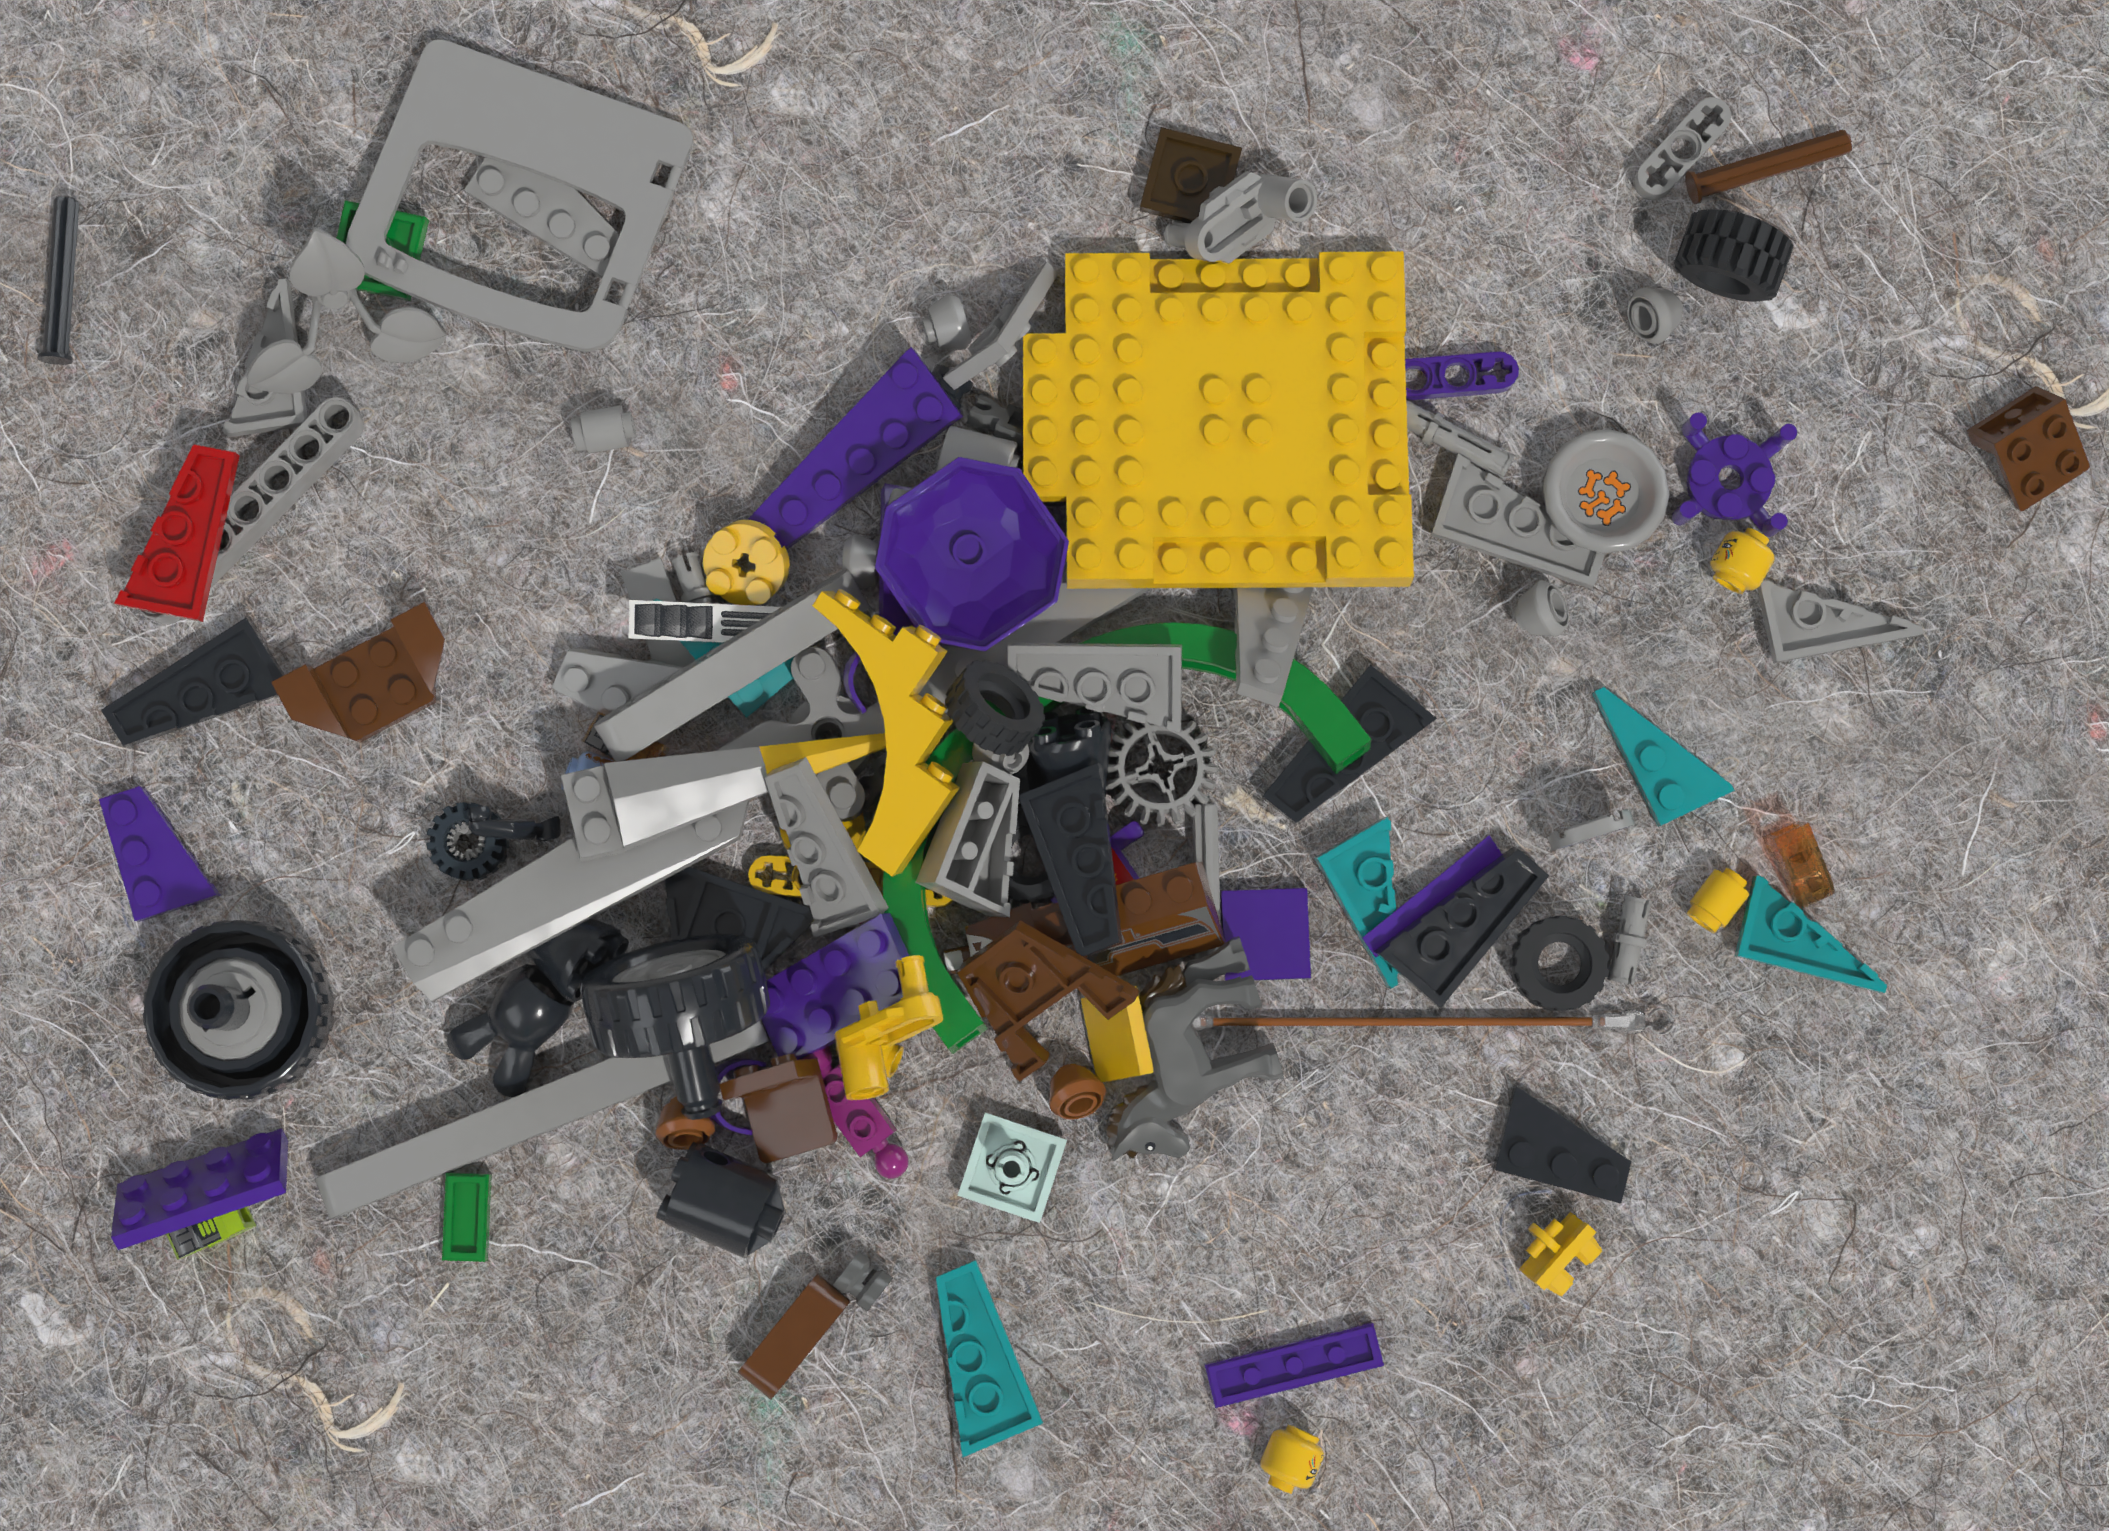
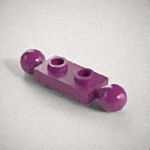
M829 1046L803 1058H818L834 1123L858 1156L862 1157L872 1149L876 1154L874 1165L881 1176L888 1179L902 1176L908 1168V1155L902 1147L896 1144H889L886 1140L897 1129L874 1098L864 1100H849L846 1098L840 1065L836 1068L832 1066V1051Z

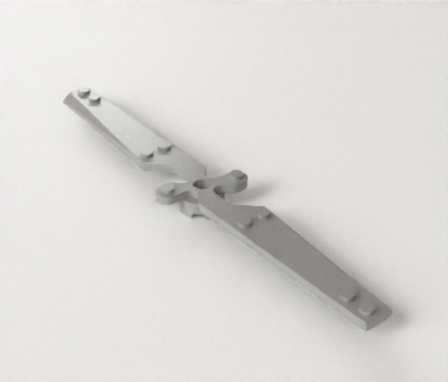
M1066 554L1057 603L987 651L938 643L948 652L919 695L923 697L925 693H928L945 704L947 690L972 661L978 660L982 662L983 660H989L995 664H1002L1008 669L1009 643H1063L1152 588L1067 589ZM809 647L796 654L791 664L793 679L806 702L795 710L789 722L765 721L716 751L815 741L827 730L837 731L842 737L885 733L884 718L879 701L866 709L867 712L862 714L850 699L839 696L842 678L837 665L823 649ZM871 754L816 774L841 822L856 819L865 808V792L857 776L866 768ZM750 800L626 852L584 862L580 861L574 836L392 946V949L413 984L431 1002H434L740 840Z

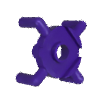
M1700 412L1694 413L1681 427L1682 434L1697 451L1690 460L1686 483L1690 499L1681 504L1672 513L1673 523L1679 526L1684 525L1700 512L1713 519L1740 521L1750 517L1762 534L1767 537L1776 535L1787 526L1788 519L1783 513H1775L1770 516L1763 507L1776 481L1769 459L1796 438L1797 428L1793 424H1785L1759 446L1739 434L1721 436L1710 441L1702 431L1707 424L1706 416ZM1731 468L1737 471L1740 476V485L1737 489L1729 490L1721 485L1719 481L1721 469Z

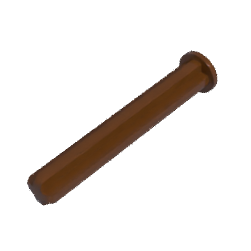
M1839 130L1697 174L1694 171H1688L1685 174L1688 195L1694 204H1699L1704 197L1849 154L1852 151L1850 134L1845 130Z

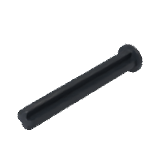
M58 196L53 201L43 351L38 353L37 356L39 361L55 365L73 363V357L69 355L79 202L75 198L68 196Z

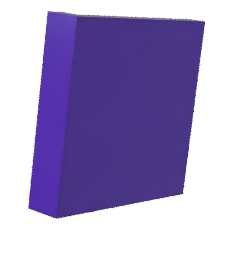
M1307 888L1221 891L1222 928L1225 942L1234 937H1240L1250 970L1242 973L1228 972L1224 974L1225 980H1231L1240 976L1244 978L1251 975L1254 980L1311 978Z

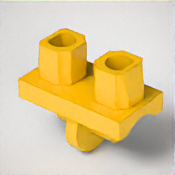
M1572 1212L1561 1223L1554 1218L1544 1230L1533 1222L1528 1231L1536 1239L1525 1250L1531 1256L1519 1270L1541 1289L1545 1290L1547 1288L1557 1295L1563 1296L1573 1285L1574 1280L1564 1269L1569 1262L1576 1257L1584 1265H1588L1602 1252L1601 1247L1593 1237L1596 1231Z

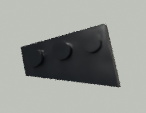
M1513 1086L1493 1170L1621 1204L1632 1161L1517 1086Z

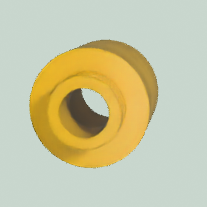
M1726 868L1723 872L1714 869L1689 903L1692 906L1687 911V915L1698 925L1715 934L1719 927H1726L1748 898L1749 893L1744 889L1747 881L1729 868Z

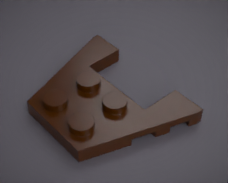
M1021 920L963 962L957 972L982 1018L987 1017L996 1033L994 1041L1001 1052L1006 1051L1013 1064L1011 1071L1019 1082L1046 1064L1050 1053L1023 1027L1025 1024L1074 989H1078L1107 1020L1132 1004L1140 992L1135 986Z

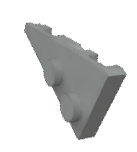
M1048 261L1023 285L1026 291L1015 308L1010 303L1007 304L986 327L984 332L970 345L968 350L973 355L956 367L949 369L944 375L943 379L954 390L995 363L998 367L1002 366L1015 354L1017 348L1014 344L1030 330L1031 325L1028 321L1059 274Z
M286 278L278 279V284L269 297L266 306L268 313L261 333L256 334L246 362V374L240 380L235 393L238 395L232 415L229 421H225L223 427L224 435L228 438L296 428L308 418L304 391L290 394L273 393L253 388L251 385H248L247 372L251 363L265 347L285 339L298 343L291 283Z
M1767 580L1763 581L1757 588L1773 664L1918 637L1924 634L1922 626L1913 624L1907 619L1866 611L1864 607L1835 599H1823L1814 593L1803 590L1800 592L1774 585V582Z

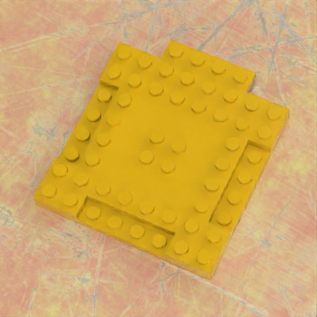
M1404 251L1319 252L1318 258L1235 259L1229 264L1219 260L1208 262L1198 259H1150V253H1065L1066 333H1034L1023 336V474L1042 502L1066 501L1067 539L1069 541L1067 549V589L1411 586L1414 578L1412 500L1411 494H1409L1404 339L1406 334Z

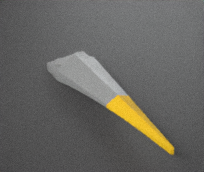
M885 733L619 761L561 775V781L580 861L584 862L626 852L694 822L769 793L765 776L773 769L806 757L814 773L818 774L885 749L886 739Z

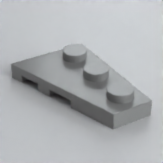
M573 647L567 651L552 688L607 715L683 667L665 664L663 661L625 658L618 654ZM674 730L657 740V742L665 746L670 742Z

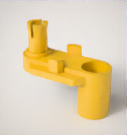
M907 956L895 962L898 968L903 995L899 1002L879 1011L876 1000L867 1001L858 1006L861 1020L836 1031L834 1034L847 1099L864 1100L887 1093L889 1085L882 1050L909 1039L943 1021L940 999L929 992L923 956Z

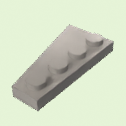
M1458 453L1430 536L1590 589L1595 586L1605 553L1578 547L1557 530L1545 509L1540 507L1539 503L1528 496L1524 497L1503 484L1504 481L1491 473L1487 474L1471 464L1469 459Z
M1314 587L1233 588L1234 602H1236L1234 628L1235 634H1237V648L1235 651L1237 694L1279 707Z
M1008 644V669L1013 670L1020 678L1025 679L1039 697L1085 706L1086 709L1101 713L1104 711L1127 717L1128 720L1144 724L1146 722L1181 733L1182 645Z
M805 757L773 769L765 776V781L781 829L786 830L791 844L787 851L792 866L797 865L803 886L799 890L804 905L810 906L814 921L810 925L814 938L883 914L889 907L859 852H857L854 843L807 758Z

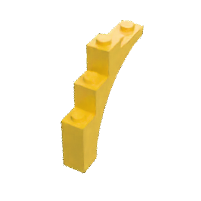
M838 589L836 593L834 591H821L812 606L840 630L859 655L874 684L884 718L887 757L883 790L873 822L857 852L893 877L904 871L960 788L951 781L954 776L946 768L936 762H931L930 765L925 763L953 720L944 713L947 706L928 693H925L923 697L919 695L948 651L938 645L941 638L923 625H919L917 629L913 626L902 627L896 636L893 634L896 629L894 625L877 614L870 618L858 609L861 604L860 601L842 589Z

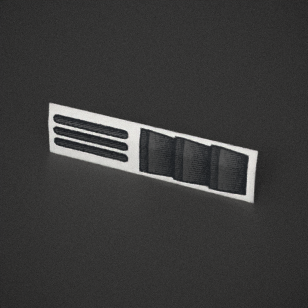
M629 600L628 638L726 642L781 607Z

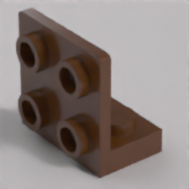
M2038 386L2033 387L1966 430L1972 445L1996 457L2014 506L2020 511H2025L2090 468L2066 400Z

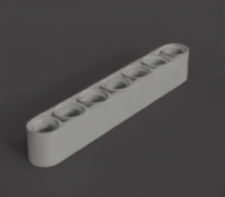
M337 397L324 401L231 495L223 533L227 532L229 535V543L225 549L218 552L211 588L360 437L364 429V419L360 412L348 401ZM340 412H349V421L346 426L341 429H333L332 422L334 417ZM311 442H319V452L312 459L304 460L302 454L305 446ZM282 472H288L289 482L282 490H274V478ZM258 502L259 513L250 521H245L243 512L246 506L250 503ZM139 610L142 615L159 624L170 625L181 619L179 617Z
M846 569L831 576L598 720L593 727L616 762L624 761L837 630L838 628L812 606L821 591H834L835 593L838 589L846 591L860 601L861 604L858 609L864 613L870 605L849 570Z

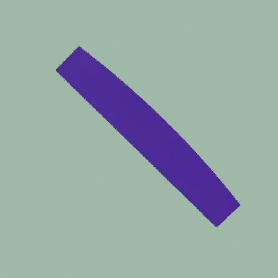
M1490 835L1362 938L1375 957H1378L1374 952L1376 949L1503 855Z

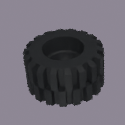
M1698 210V212L1692 213L1674 261V267L1689 282L1711 293L1740 301H1769L1777 296L1794 245L1779 229L1758 218L1730 210Z

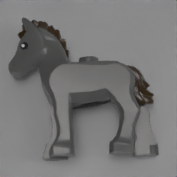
M1239 936L1230 939L1204 957L1188 961L1183 971L1180 965L1174 968L1167 967L1161 977L1155 974L1152 980L1140 992L1139 1000L1155 1072V1080L1148 1085L1139 1086L1135 1092L1124 1095L1122 1098L1123 1102L1112 1108L1113 1114L1108 1117L1111 1123L1105 1128L1106 1136L1109 1137L1107 1146L1111 1147L1112 1161L1125 1154L1129 1158L1134 1159L1138 1153L1165 1154L1180 1158L1189 1152V1140L1187 1134L1172 1126L1169 1122L1170 1120L1192 1111L1218 1090L1233 1086L1247 1077H1261L1265 1080L1284 1079L1274 1043L1247 1052L1211 1060L1200 1035L1192 1024L1204 1010L1214 1005L1237 1004L1244 1006L1248 1010L1262 1007L1252 975L1244 978L1240 976L1225 981H1213L1215 978L1228 972L1242 973L1250 970Z

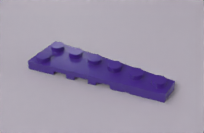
M911 347L747 520L757 521L770 527L776 533L774 537L779 541L781 547L785 546L786 550H788L961 419L963 415L915 349Z

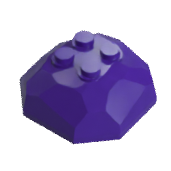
M957 457L886 506L875 569L916 628L919 625H923L941 638L939 643L987 651L1057 603L1069 541L1020 468Z

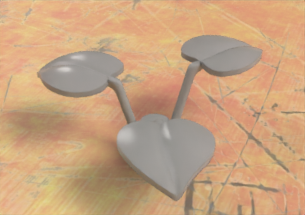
M314 228L304 247L293 259L289 269L290 281L295 289L312 296L313 308L307 343L301 348L297 342L285 339L268 345L251 363L247 372L248 385H251L253 388L281 394L298 393L316 383L321 374V363L317 357L310 354L315 348L322 305L329 309H340L348 303V300L352 301L369 330L376 333L370 341L371 351L379 358L389 362L406 363L421 359L435 351L445 341L447 334L431 314L413 307L395 309L382 318L380 325L375 323L360 301L355 289L364 279L365 271L361 259L352 249L337 238Z

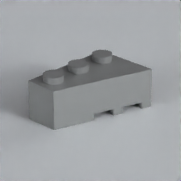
M983 761L963 763L955 782L960 788L942 814L915 883L989 917H1010L1011 903H1007L1009 876H1013L1014 862H1010L1012 834H1016L1020 779Z

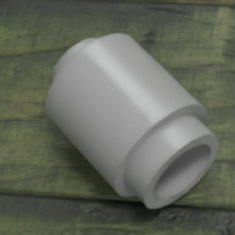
M622 405L583 411L580 413V417L571 418L572 434L577 451L587 450L591 454L629 447V438L636 437L632 413H624Z

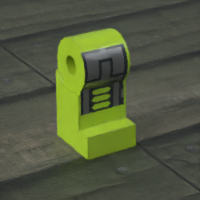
M247 1206L166 1235L177 1260H180L256 1227V1224Z

